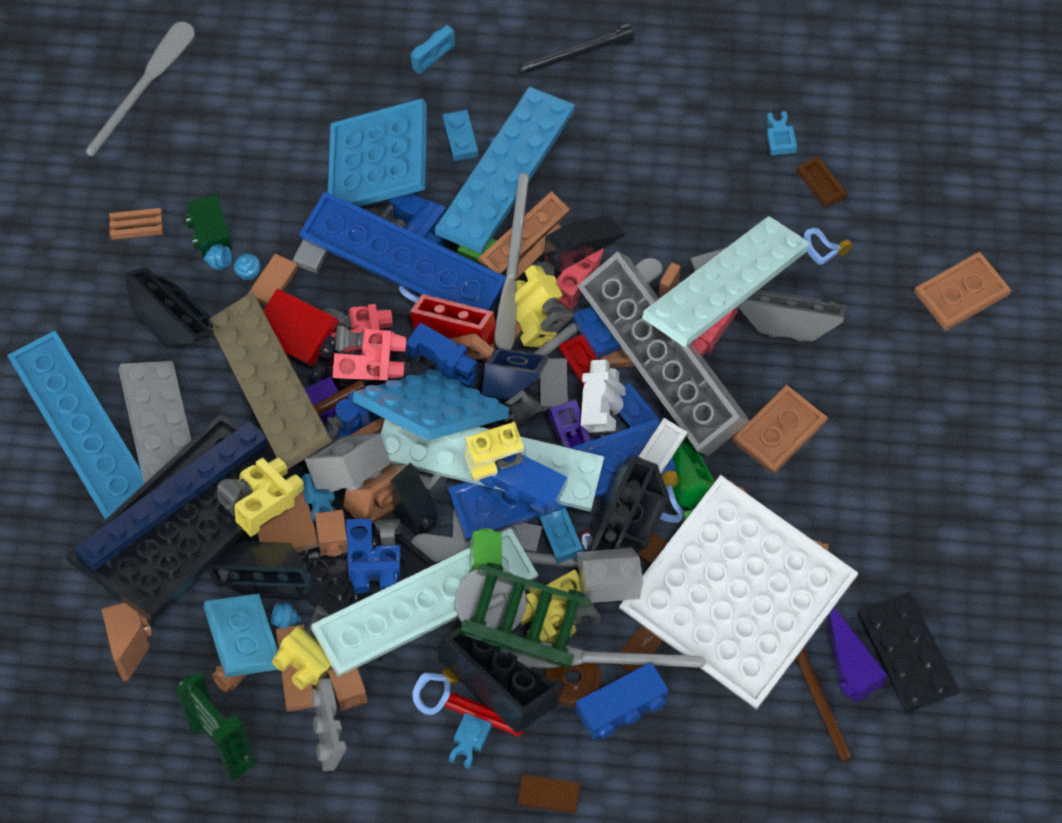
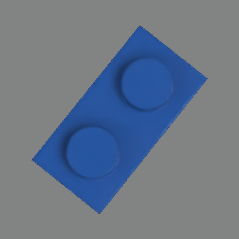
M592 306L574 313L572 321L587 341L597 359L621 349V345Z
M628 383L625 386L626 395H620L623 398L624 404L619 414L631 428L656 419L660 425V418L633 385Z

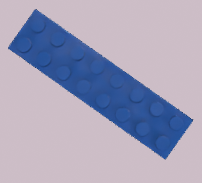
M324 191L299 233L301 239L398 286H403L419 296L425 294L491 311L502 293L506 280L505 276L326 191Z
M657 419L570 448L604 457L594 499L605 496L615 471L631 454L639 457L659 426ZM673 459L670 460L662 474L666 471L676 470ZM464 482L448 488L466 542L471 540L473 531H478L482 528L493 529L494 532L551 514L547 511L545 513L538 512L530 507L529 502L521 498L519 501L508 497L503 490L470 482ZM557 504L553 513L569 508V506Z

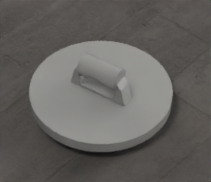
M478 569L473 570L464 577L456 592L455 608L461 622L464 619L469 620L470 617H473L486 578L477 574ZM503 569L504 572L513 574L510 571ZM496 581L484 620L487 622L486 626L497 629V626H501L513 588L512 585ZM525 590L523 591L512 630L521 622L526 610Z

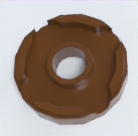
M597 663L577 664L568 669L562 667L546 668L545 678L552 682L557 680L564 684L559 699L560 704L576 706V701L600 689L601 669ZM570 672H576L581 676V680L578 683L571 684L565 680V676Z

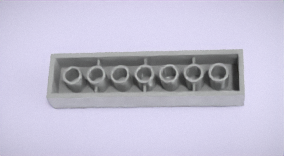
M617 251L577 285L679 427L687 431V438L698 452L709 456L750 422L692 342L684 347L642 318L644 310L656 302L659 297L629 257Z

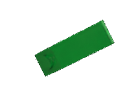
M686 436L672 457L676 467L674 471L679 477V482L673 487L676 502L680 507L695 509L715 481L700 452L695 449Z

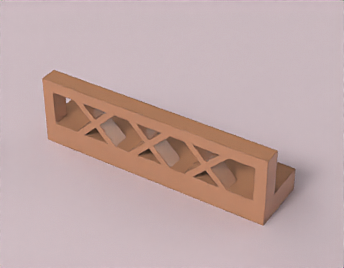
M552 191L524 216L519 261L554 226L560 224L570 210ZM512 228L478 258L477 261L482 266L501 275L507 273Z

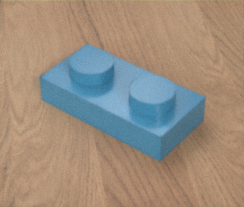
M446 25L440 31L434 32L431 38L423 45L417 46L411 53L412 69L421 74L454 47V30Z
M463 110L443 114V123L453 162L478 157V149L468 111Z
M566 508L539 517L557 564L575 558L576 552H583Z

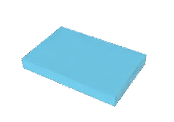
M259 594L204 602L203 607L225 677L279 670L272 664L278 650Z

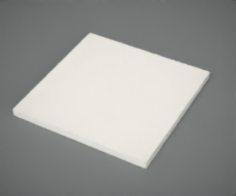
M720 475L643 575L640 599L624 600L619 609L680 654L704 657L706 663L703 667L699 668L757 710L856 579L858 572Z

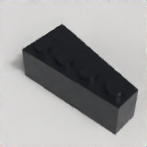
M460 628L444 638L439 660L517 734L558 705L564 684L557 680L552 682L542 676L543 672L534 666L529 668L518 661V656L510 651L506 653L496 648L495 645L458 634Z

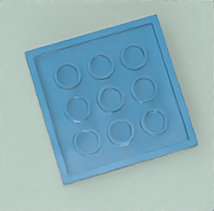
M418 99L331 123L328 193L360 207L425 190L426 102L423 99Z
M427 370L426 373L420 375H408L400 380H388L385 384L377 386L369 385L365 389L354 391L353 393L354 403L428 441L508 418L509 407L499 403L497 399L486 397L480 394L477 389L462 385L458 380L446 379L437 370Z

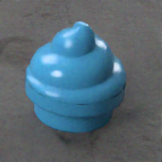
M217 244L211 246L203 260L214 270L221 271L231 265L232 255L227 246Z
M243 254L234 263L236 275L243 280L254 279L261 269L258 258L252 254Z
M277 602L275 604L270 623L275 625L277 629H286L290 626H295L301 621V617L291 603L283 602L281 604Z

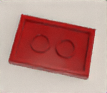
M278 288L263 310L286 354L309 366H312L318 357L320 346L325 337L331 335L339 323V320Z

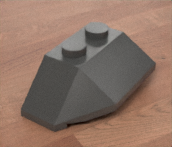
M757 290L738 305V308L760 333L767 334L770 337L777 338L782 336L793 338L799 342L815 341L844 321L847 305L837 304L820 298L769 290Z

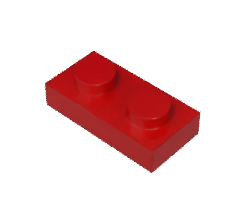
M581 334L560 344L559 352L567 360L571 371L582 388H584L585 383L582 382L583 374L590 373L591 361L599 359H597Z

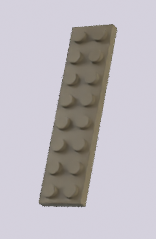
M253 292L211 317L214 335L276 457H279L285 463L287 470L331 443L332 439Z

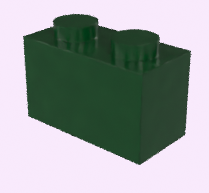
M217 194L187 202L189 212L184 213L188 229L194 228L195 233L191 234L194 249L200 248L202 258L206 256L207 251L213 245L221 244L227 246L230 251L233 250Z

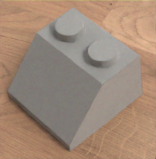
M633 548L576 552L582 593L585 594V598L591 600V603L640 599L643 576L639 556Z

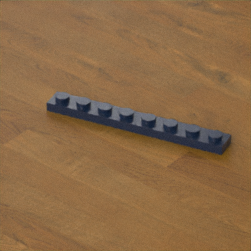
M249 421L75 547L76 554L95 571L268 444L266 435Z

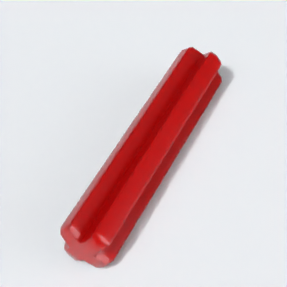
M450 692L449 698L444 704L448 709L463 715L467 713L492 723V726L516 736H520L523 732L522 730L517 734L490 707Z

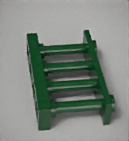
M490 562L487 565L482 564L478 568L477 574L486 578L474 616L470 617L469 620L464 619L462 621L458 634L565 669L571 667L575 655L568 653V640L578 607L586 609L590 606L591 600L585 598V594L577 590L569 589L568 592L504 572V567ZM496 581L512 585L513 588L501 626H497V629L486 626L487 622L484 620ZM525 589L540 594V598L529 633L524 638L513 635L512 627ZM552 598L567 603L556 643L549 647L541 644L539 637Z
M200 672L194 676L184 678L175 691L190 729L194 735L202 730L208 734L216 745L226 774L232 781H235L256 764L243 723L236 715L230 719L222 717L213 706L204 678Z

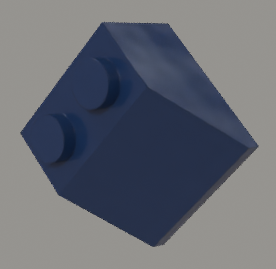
M496 347L485 364L482 395L495 398L498 401L512 398L539 378L548 362L549 356Z

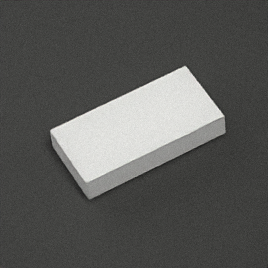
M663 418L639 457L656 463L662 474L685 439L687 431Z

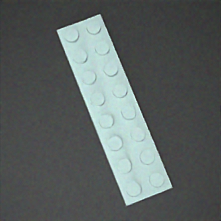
M768 216L646 308L642 318L686 347L805 254L809 249L810 242Z
M385 419L380 436L391 464L408 465L411 463L419 471L485 486L479 480L473 482L464 456L465 445L467 444L465 438L490 429L475 427L428 441ZM520 437L524 447L523 452H521L522 455L568 477L567 486L557 504L591 512L604 457Z
M511 528L503 531L502 567L516 576L533 581L537 579L538 574ZM470 548L312 624L311 629L337 677L459 618L455 608V596L459 584L470 573Z

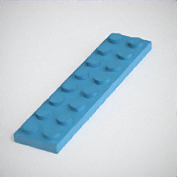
M529 87L436 226L435 235L483 254L515 204L519 175L526 173L530 181L574 113L575 104Z
M54 330L7 356L102 516L106 519L144 485L141 469Z

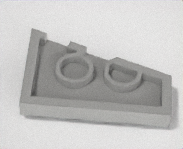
M319 679L310 694L311 706L316 707V716L313 721L314 732L319 734L320 744H317V760L322 761L323 771H334L346 751L345 741H339L342 730L340 720L334 721L333 718L336 715V701L331 679Z

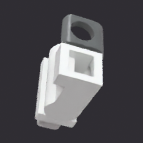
M592 360L590 373H584L582 382L585 384L583 388L581 426L597 438L620 432L612 415L618 414L623 408L624 402L620 395H626L625 386L619 382V371L609 368L610 363L607 360Z

